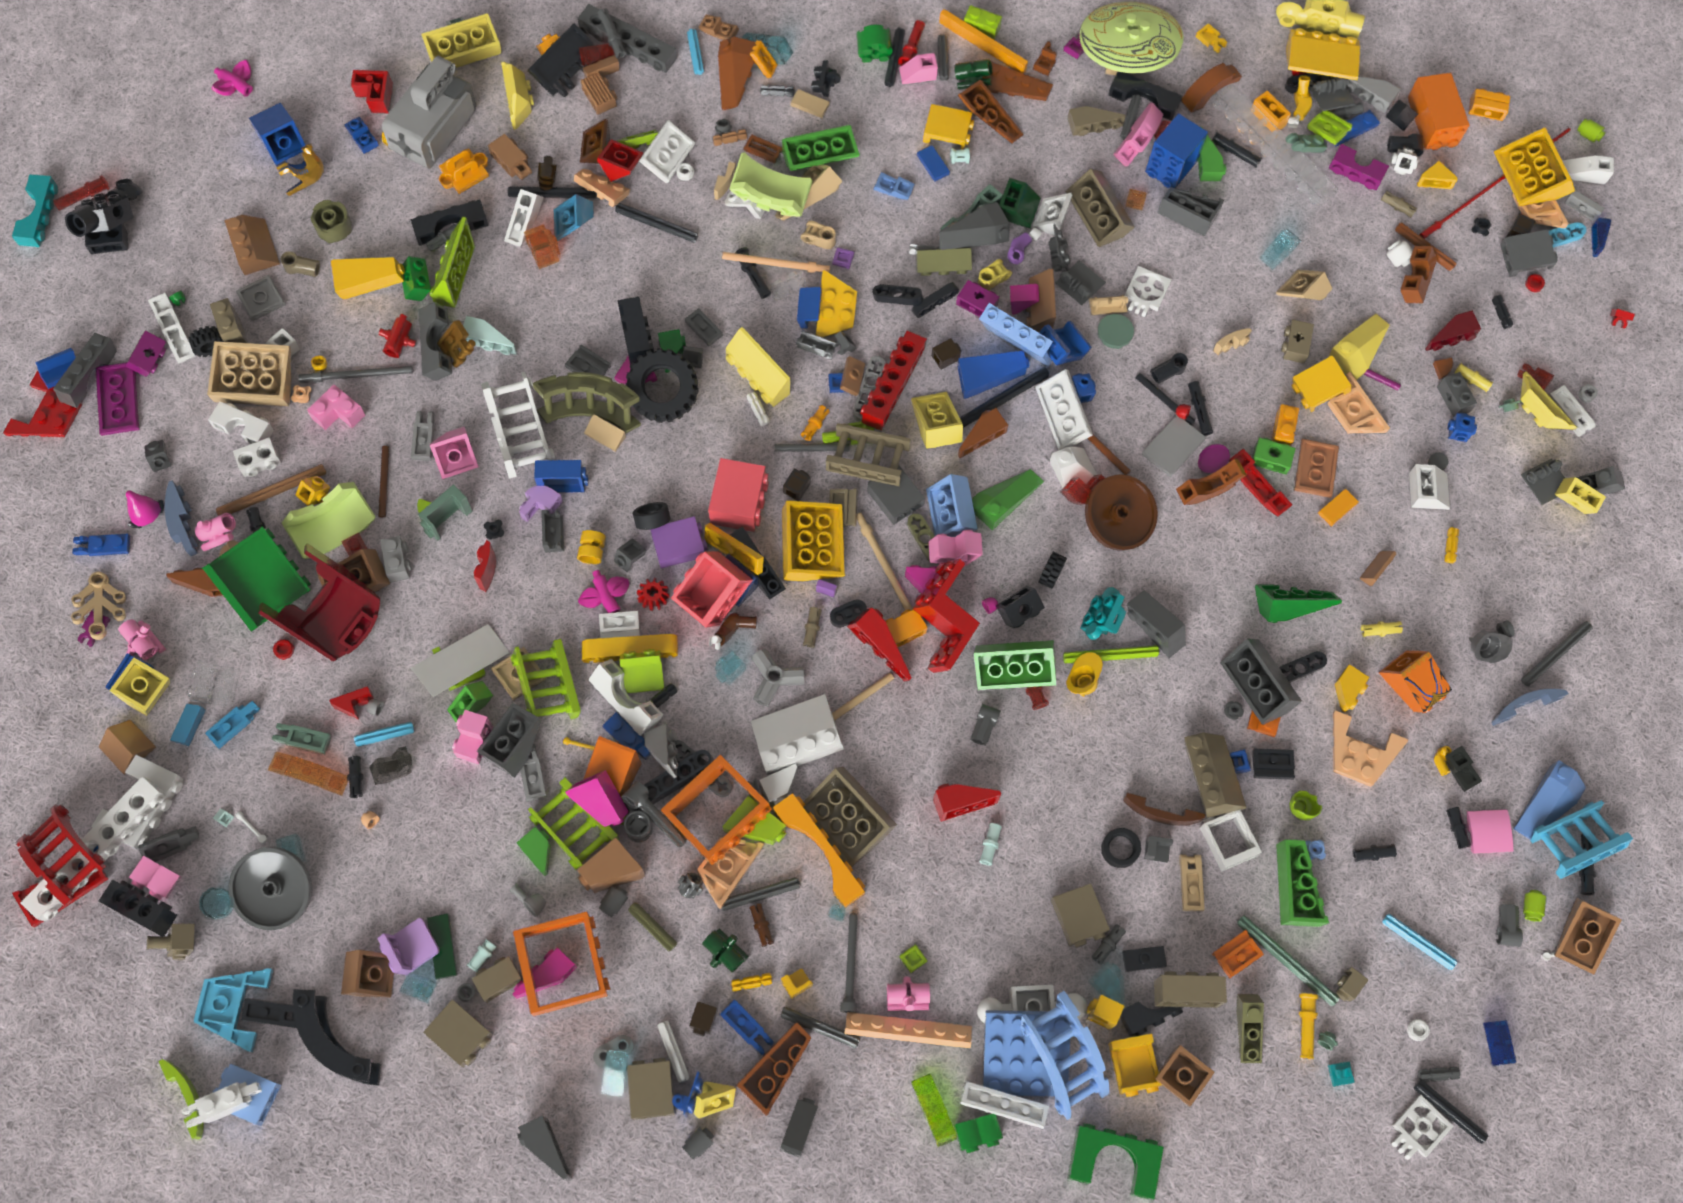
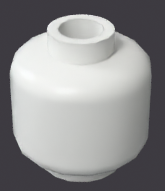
M1398 240L1387 248L1389 250L1387 256L1394 266L1399 267L1402 265L1405 267L1410 264L1413 249L1406 241Z

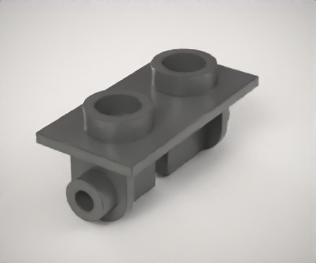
M802 330L796 345L800 349L831 360L836 342Z

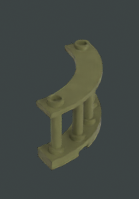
M570 372L566 376L556 377V375H552L533 383V388L543 398L545 406L537 409V413L547 424L570 416L592 417L596 415L623 430L625 434L641 426V423L631 415V406L639 402V396L626 385L613 382L610 377L593 373ZM572 392H586L587 399H573ZM565 393V400L552 403L551 396ZM594 394L606 397L607 403L594 400Z

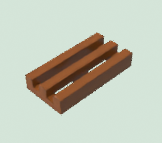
M751 134L744 146V151L775 164L780 153H782V147ZM752 141L757 142L761 145L759 146L757 144L752 143ZM766 147L775 150L776 153L773 152V151H771V150H768Z

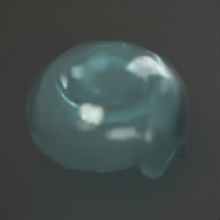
M211 887L202 893L199 900V909L207 917L223 919L233 911V899L229 896V891L226 889Z

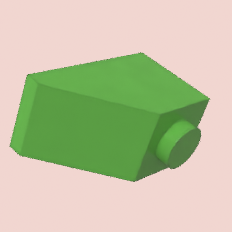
M483 681L465 685L447 711L457 723L459 716L463 715L464 710L477 713L487 705L493 694Z
M534 827L516 843L545 877L548 874L551 845L548 840L550 837L543 829L539 831Z

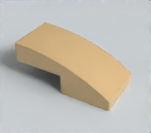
M729 162L726 175H718L714 188L716 200H719L730 188L736 170V163Z

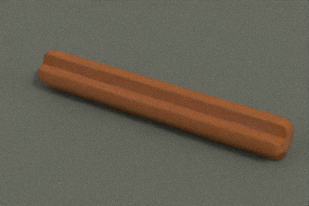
M1401 222L1397 225L1395 231L1413 245L1432 246L1437 262L1448 271H1452L1456 267L1457 263L1404 223Z

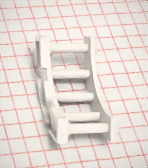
M521 372L523 381L494 388L490 387L489 382L481 383L489 413H494L495 416L491 420L509 478L517 477L515 470L520 466L535 463V460L555 459L553 449L548 448L530 390L533 388L531 377L527 378L525 372ZM526 388L529 402L500 409V407L496 408L494 398H497V395ZM532 409L534 422L508 429L506 427L502 428L500 419L503 416ZM538 429L541 439L514 447L511 445L507 446L506 439L509 438L508 436ZM542 446L545 451L517 460L515 458L511 459L514 454Z

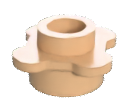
M295 385L291 400L299 403L309 402L310 392L312 391L310 386L300 387Z

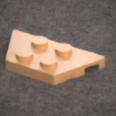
M1514 194L1512 195L1522 215L1535 220V224L1558 228L1567 227L1568 222L1556 200L1519 206Z
M1349 372L1346 378L1351 384V392L1345 395L1341 393L1329 400L1328 406L1347 433L1388 432L1390 427L1354 376Z
M740 840L735 848H730L725 853L722 860L719 859L711 865L705 858L699 866L697 873L718 908L721 909L764 847V843L758 842L756 844Z

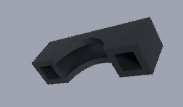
M1119 71L1110 86L1108 96L1122 102L1138 94L1140 97L1153 102L1163 113V118L1170 121L1173 120L1182 99V95Z
M480 199L410 219L419 246L438 236V232L445 226L459 223L462 217L467 218L471 231L489 226Z
M1138 1001L1123 1009L1120 1020L1129 1036L1134 1033L1136 1036H1140L1147 1032L1146 1027L1151 1024L1157 1027L1166 1022L1164 1020L1165 1017L1171 1015L1174 1018L1183 1013L1182 1008L1184 1007L1150 1009Z

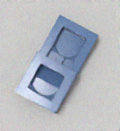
M881 172L873 190L899 199L908 200L915 184L901 177H898V179L892 178Z

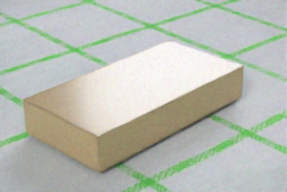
M798 89L791 101V106L823 118L830 102Z

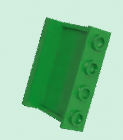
M263 526L202 568L251 632L267 621L266 618L258 613L259 605L262 602L275 611L280 612L285 605L292 604L311 590L309 586L312 585L305 575L301 577L298 574L297 570H299V567L293 559L288 561L285 557L287 551L281 544L278 546L272 540L275 538L274 534L269 528L265 530Z

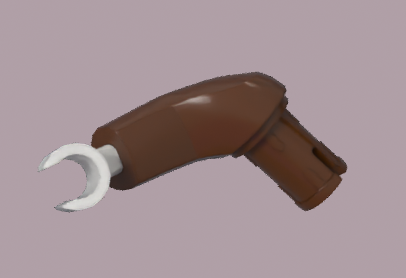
M738 612L730 614L715 635L709 637V646L715 644V649L719 650L720 645L723 646L728 642L737 629H756L757 616H739Z

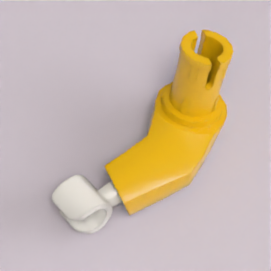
M1308 76L1299 77L1298 91L1294 94L1296 109L1293 117L1290 116L1288 120V127L1297 128L1299 121H1303L1311 110L1312 98L1308 92L1310 77Z

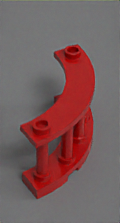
M55 804L51 808L52 815L31 835L24 833L16 841V845L18 847L21 846L18 852L32 873L37 878L42 876L47 882L45 887L65 906L75 898L72 895V890L95 868L101 872L107 866L104 864L105 860L98 853L94 854L76 834L70 823L71 817L68 815L70 812L63 805L60 804L58 806ZM59 827L62 831L39 852V845ZM68 838L73 846L50 868L44 864L45 858ZM80 851L89 863L67 884L62 885L56 879V873Z

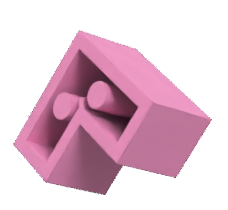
M332 385L307 409L312 420L325 430L338 418L353 428L366 416L361 406L336 385Z
M963 530L956 537L937 534L928 541L930 563L940 564L950 560L961 559L966 563L965 567L983 555L981 533L973 532V530Z
M464 710L463 715H460L457 720L458 730L461 734L459 739H456L453 744L454 754L458 758L479 764L482 756L477 750L494 727L487 716Z
M145 856L142 857L129 878L133 879L131 884L141 890L144 886L150 889L148 894L159 900L162 897L167 899L181 879L178 874Z

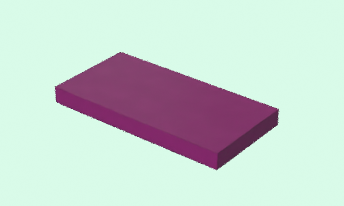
M127 362L95 368L99 434L101 436L140 430L136 372L125 367Z

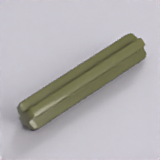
M637 902L628 908V912L667 951L670 952L676 947L677 942Z

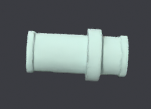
M487 939L482 946H478V951L467 964L475 972L479 971L488 957H492V952L496 949V946Z

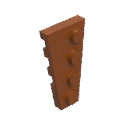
M991 62L992 75L983 77V79H992V85L986 87L991 93L995 94L1004 93L1008 94V96L1018 95L1028 99L1047 101L1053 88L1051 83Z

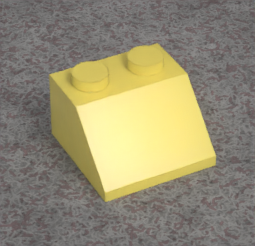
M133 658L112 686L110 692L130 707L147 716L169 686L170 679L138 659Z

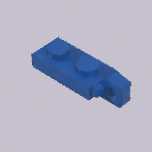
M617 712L602 725L619 744L636 750L645 760L651 755L645 747L644 738L634 731L632 726Z

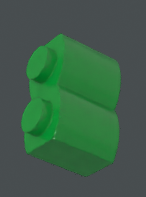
M996 1114L985 1115L954 1125L961 1151L966 1150L967 1154L979 1151L978 1146L986 1144L987 1148L999 1145V1140L1003 1139Z

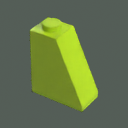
M747 796L722 826L723 831L728 833L758 803ZM769 812L766 815L767 818L760 820L755 825L754 830L749 834H745L743 838L774 845L776 841L780 843L786 836V825Z

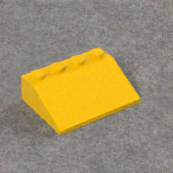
M1301 28L1291 29L1286 45L1288 69L1357 80L1359 74L1360 42L1352 36L1345 38L1337 34L1326 35L1319 31L1307 32Z
M1545 127L1493 151L1519 206L1556 200L1575 191L1572 179Z
M802 501L785 502L782 508L783 580L810 581L845 576L842 504Z

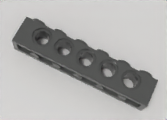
M588 4L577 18L579 28L585 34L589 33L597 40H603L608 43L607 34L597 14L600 9ZM610 15L618 35L622 38L621 43L626 51V55H632L638 58L641 63H647L653 66L655 70L667 73L677 59L676 48Z

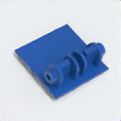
M698 1071L689 1097L676 1094L672 1098L673 1105L676 1109L683 1111L685 1117H688L689 1113L693 1114L696 1103L694 1099L696 1092L700 1093L704 1081Z

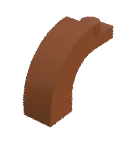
M1221 63L1197 79L1187 90L1181 101L1191 113L1201 110L1219 89L1239 82L1242 75L1232 64L1226 66L1224 63Z
M1233 459L1215 473L1200 479H1189L1176 488L1184 505L1198 504L1236 486V482L1246 476V473L1240 461Z

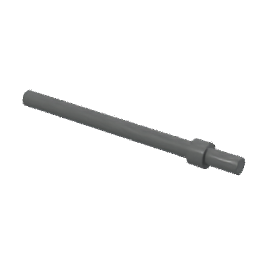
M412 366L324 373L322 371H314L311 374H299V382L314 381L317 383L331 379L413 373Z

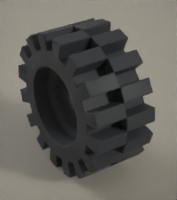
M205 326L204 329L200 327L199 331L194 330V333H191L188 338L194 355L198 357L202 355L203 357H207V355L212 356L214 341L224 342L218 328H215V326H211V328Z
M1053 551L1038 583L1053 589L1067 558Z

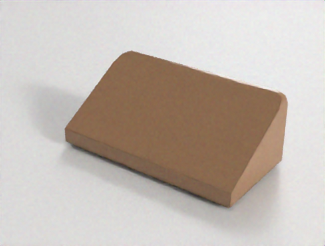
M613 55L584 67L585 78L597 72L603 78L619 71L618 59Z
M1380 551L1361 575L1360 579L1369 586H1372L1397 555L1396 552Z

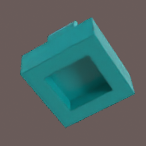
M1350 1062L1328 1065L1333 1087L1355 1083Z

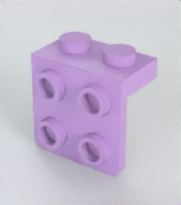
M417 918L394 935L384 933L377 938L380 943L379 948L381 952L387 956L389 960L388 965L396 974H410L436 956L440 951L422 918Z

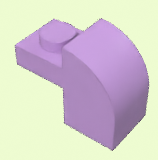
M534 486L525 492L528 501L522 503L519 513L526 522L531 519L539 508L548 510L550 514H553L563 502L561 494L547 486Z

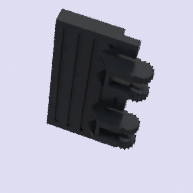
M573 23L527 71L552 97L557 92L566 97L568 92L558 80L567 88L573 90L575 85L570 79L579 70L583 71V68L587 66L580 57L590 65L596 63V60L587 50L594 55L598 49L593 45L594 43Z

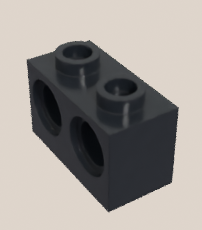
M121 224L109 231L91 232L85 235V246L90 254L128 250V231Z

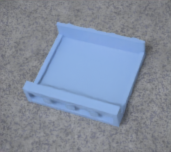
M990 303L987 305L979 318L985 328L1021 351L1024 350L1026 354L1049 367L1052 360L1047 351L1053 341Z

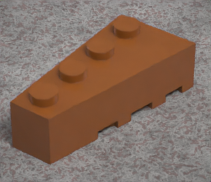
M797 1022L782 1035L736 1084L765 1116L769 1114L812 1038Z

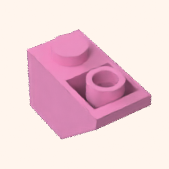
M935 53L917 55L901 66L899 72L902 84L936 80L938 67Z

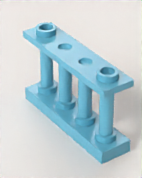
M1602 800L1596 803L1590 802L1583 809L1547 826L1540 825L1533 831L1534 834L1530 840L1532 844L1543 840L1560 862V866L1556 871L1560 879L1626 849L1633 838L1628 832L1622 835L1616 834L1600 815L1599 811L1604 804ZM1592 817L1608 836L1609 841L1605 843L1600 842L1583 820ZM1575 824L1591 843L1592 849L1588 851L1586 849L1583 850L1566 828ZM1559 832L1576 853V856L1571 859L1566 857L1550 835Z

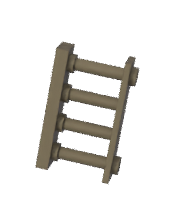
M837 423L836 436L840 437L835 455H827L826 471L900 487L902 470H898L902 451H910L911 439L902 435L895 436L853 427L849 424ZM847 439L858 441L852 460L842 458ZM866 443L877 445L872 463L870 464L861 462ZM884 446L895 449L889 468L879 466Z

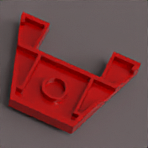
M37 371L29 385L32 388L46 392L30 423L27 424L10 419L3 432L5 436L65 437L82 406L80 403L76 408L60 402L53 389L54 387L48 389Z

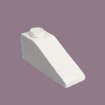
M520 189L504 239L505 242L519 247L522 246L538 216L544 197Z

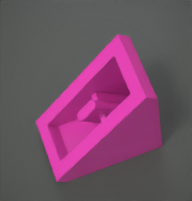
M1039 285L1010 286L1012 315H1016L1039 302Z

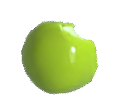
M1302 790L1291 796L1289 807L1297 819L1308 821L1320 815L1322 805L1318 804L1317 796Z

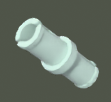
M989 824L987 837L983 840L982 844L984 848L979 861L981 864L991 866L993 863L995 850L999 846V843H997L999 834L1002 826L999 824Z

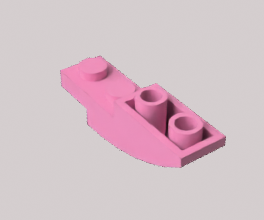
M1153 102L1149 103L1130 128L1132 131L1113 154L1124 166H1129L1136 155L1143 152L1160 125L1163 113Z

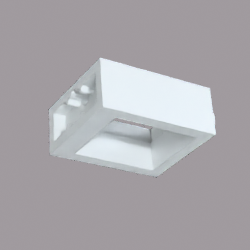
M1241 810L1222 814L1218 818H1215V816L1207 818L1200 827L1221 872L1251 860L1262 853ZM1234 820L1248 850L1224 859L1210 829Z

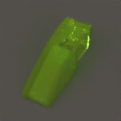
M931 1073L911 1081L937 1147L957 1140L956 1131Z

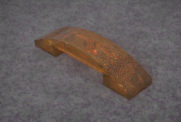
M275 752L267 769L270 772L300 780L340 796L343 795L348 784L347 776L342 773L280 752Z

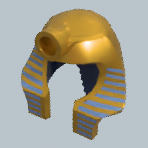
M311 143L302 148L304 160L301 164L294 165L284 160L276 165L280 176L291 172L300 179V182L286 192L288 196L317 182L324 172L323 163L313 151Z

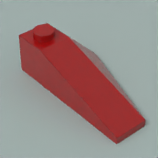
M868 608L847 626L862 643L872 646L873 653L877 657L885 658L887 660L885 662L886 665L904 682L912 678L886 621L883 619V614L878 609Z

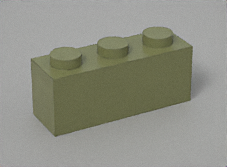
M970 247L946 250H915L916 272L921 273V276H930L931 272H938L939 275H949V271H956V274H967V270H972Z

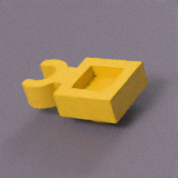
M1209 23L1196 33L1195 37L1207 47L1212 45L1217 53L1221 50L1219 45L1224 48L1227 45L1225 39L1219 38L1221 33Z

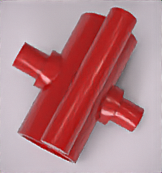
M400 314L395 319L391 330L382 328L379 330L378 335L385 337V340H387L382 350L387 356L399 358L404 346L415 347L416 340L410 339V336H408L412 323L406 320L407 316L404 314Z

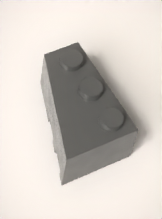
M1170 187L1163 197L1157 213L1205 236L1218 216L1225 200L1220 198L1219 201L1209 199L1207 195L1202 197L1192 195V192Z
M1145 590L1127 603L1129 618L1143 629L1168 658L1172 657L1186 645L1185 624Z

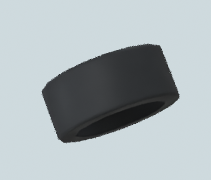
M664 502L644 504L632 512L636 528L640 530L659 528L671 520L668 505Z
M1116 828L1111 830L1103 839L1101 852L1105 861L1111 866L1126 868L1131 866L1140 856L1141 842L1132 830ZM1123 836L1131 841L1133 852L1129 858L1117 859L1111 854L1109 845L1113 838Z

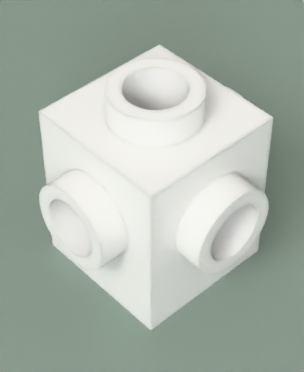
M1404 147L1403 150L1398 149L1397 153L1393 154L1391 163L1396 173L1402 175L1406 173L1411 174L1413 169H1416L1418 159L1417 155L1413 153L1414 150ZM1402 157L1407 158V161L1402 163Z

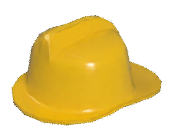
M1088 652L1077 658L1066 681L1070 692L1085 697V695L1091 694L1097 689L1098 678L1103 667L1100 656L1096 653Z

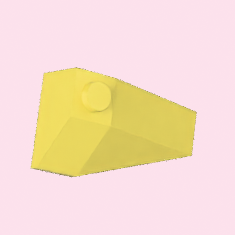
M1373 315L1332 348L1329 357L1333 355L1341 370L1346 375L1351 372L1357 381L1369 368L1390 325L1379 315Z

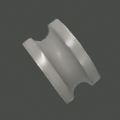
M1590 384L1584 385L1578 392L1579 398L1587 403L1592 402L1598 394L1597 389ZM1587 390L1588 393H1591V396H1588V394H1585L1584 392Z

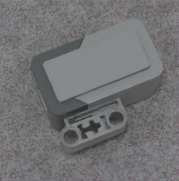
M436 56L423 69L382 123V130L388 147L427 169L432 168L476 110V101L471 84L453 75L456 68L455 64L440 56Z

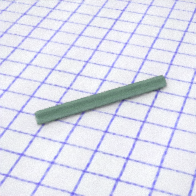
M1243 915L1237 921L1238 926L1244 931L1246 930L1254 940L1330 1006H1334L1338 1002L1339 997L1248 917Z

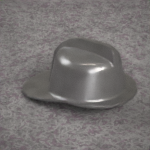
M1480 631L1474 637H1469L1471 649L1476 659L1480 661L1499 662L1506 659L1512 650V641L1504 634Z

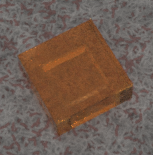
M1129 189L1125 207L1142 211L1147 193Z

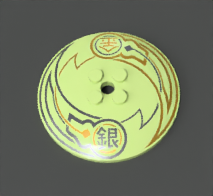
M1116 2L1094 10L1085 18L1080 29V43L1085 53L1101 66L1119 72L1143 73L1160 69L1171 63L1179 55L1183 45V31L1177 20L1161 8L1141 2Z

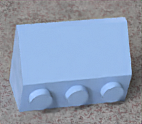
M950 474L926 489L935 536L937 534H946L950 537H956L963 530H973L974 532L978 529L968 477Z

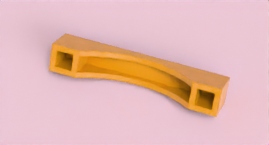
M792 793L775 805L773 811L787 828L795 829L805 834L822 849L832 871L833 893L842 906L846 908L865 894L863 890L865 885L859 877L857 879L854 878L851 873L853 869L847 861L843 863L839 857L841 855L839 849L835 845H830L827 841L829 836L823 828L819 830L815 824L817 820L811 812L807 813L803 808L805 806L803 800L799 796L795 797Z

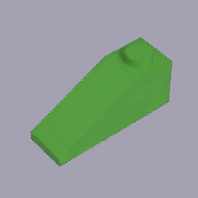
M1207 135L1198 159L1200 181H1221L1222 176L1226 174V164H1223L1222 155Z

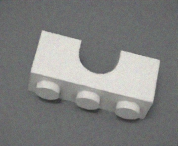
M219 402L208 419L213 428L229 435L236 426L244 425L245 428L241 435L250 444L269 438L274 431L270 421L263 417L259 419L247 410H238L231 403Z

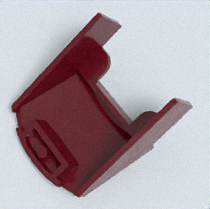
M307 543L304 546V554L317 562L316 571L322 578L327 580L305 610L296 605L288 604L280 612H277L262 602L259 605L258 613L331 661H336L338 658L355 650L369 635L378 617L380 597L341 563H336Z

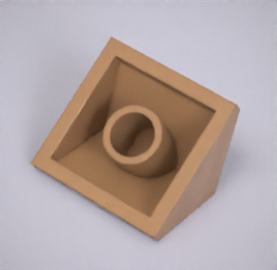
M131 720L108 727L99 748L125 775V771L135 755L145 758L156 746Z

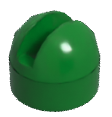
M182 290L169 297L170 301L176 306H181L180 300L183 304L186 302V297Z

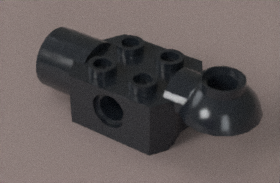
M132 179L116 181L115 188L107 194H95L94 198L81 201L80 205L74 207L75 210L66 214L65 224L68 230L77 237H83L91 232L109 231L133 219L134 216L129 201L136 199L143 192L142 189L133 183Z

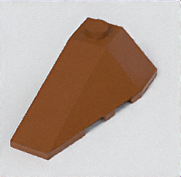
M738 37L720 41L718 62L722 110H729L739 106L746 89L744 87L746 80L751 77V68L753 64H756L750 55V52L754 51L752 49L753 46H756L755 41Z
M979 80L958 95L970 112L1010 143H1014L1024 135L982 80Z

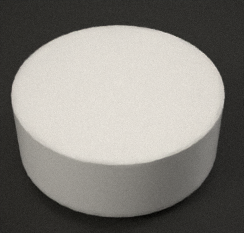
M1415 1019L1407 1026L1409 1037L1415 1041H1422L1429 1035V1026L1421 1019Z

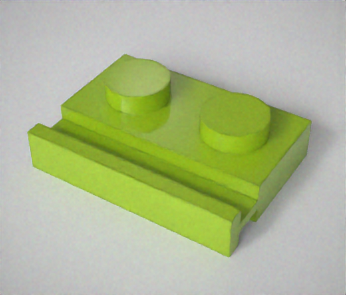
M1327 110L1314 117L1308 123L1307 129L1336 145L1348 131L1352 130V124Z

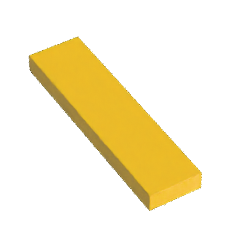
M711 523L705 525L704 539L707 543L726 555L730 553L755 574L763 573L764 557L715 525Z

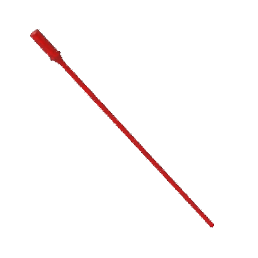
M1567 128L1561 134L1552 139V142L1554 143L1555 141L1560 139L1566 133L1571 131V129ZM1505 175L1494 181L1444 219L1435 221L1434 224L1419 235L1425 239L1437 229H1440L1445 221L1505 179Z

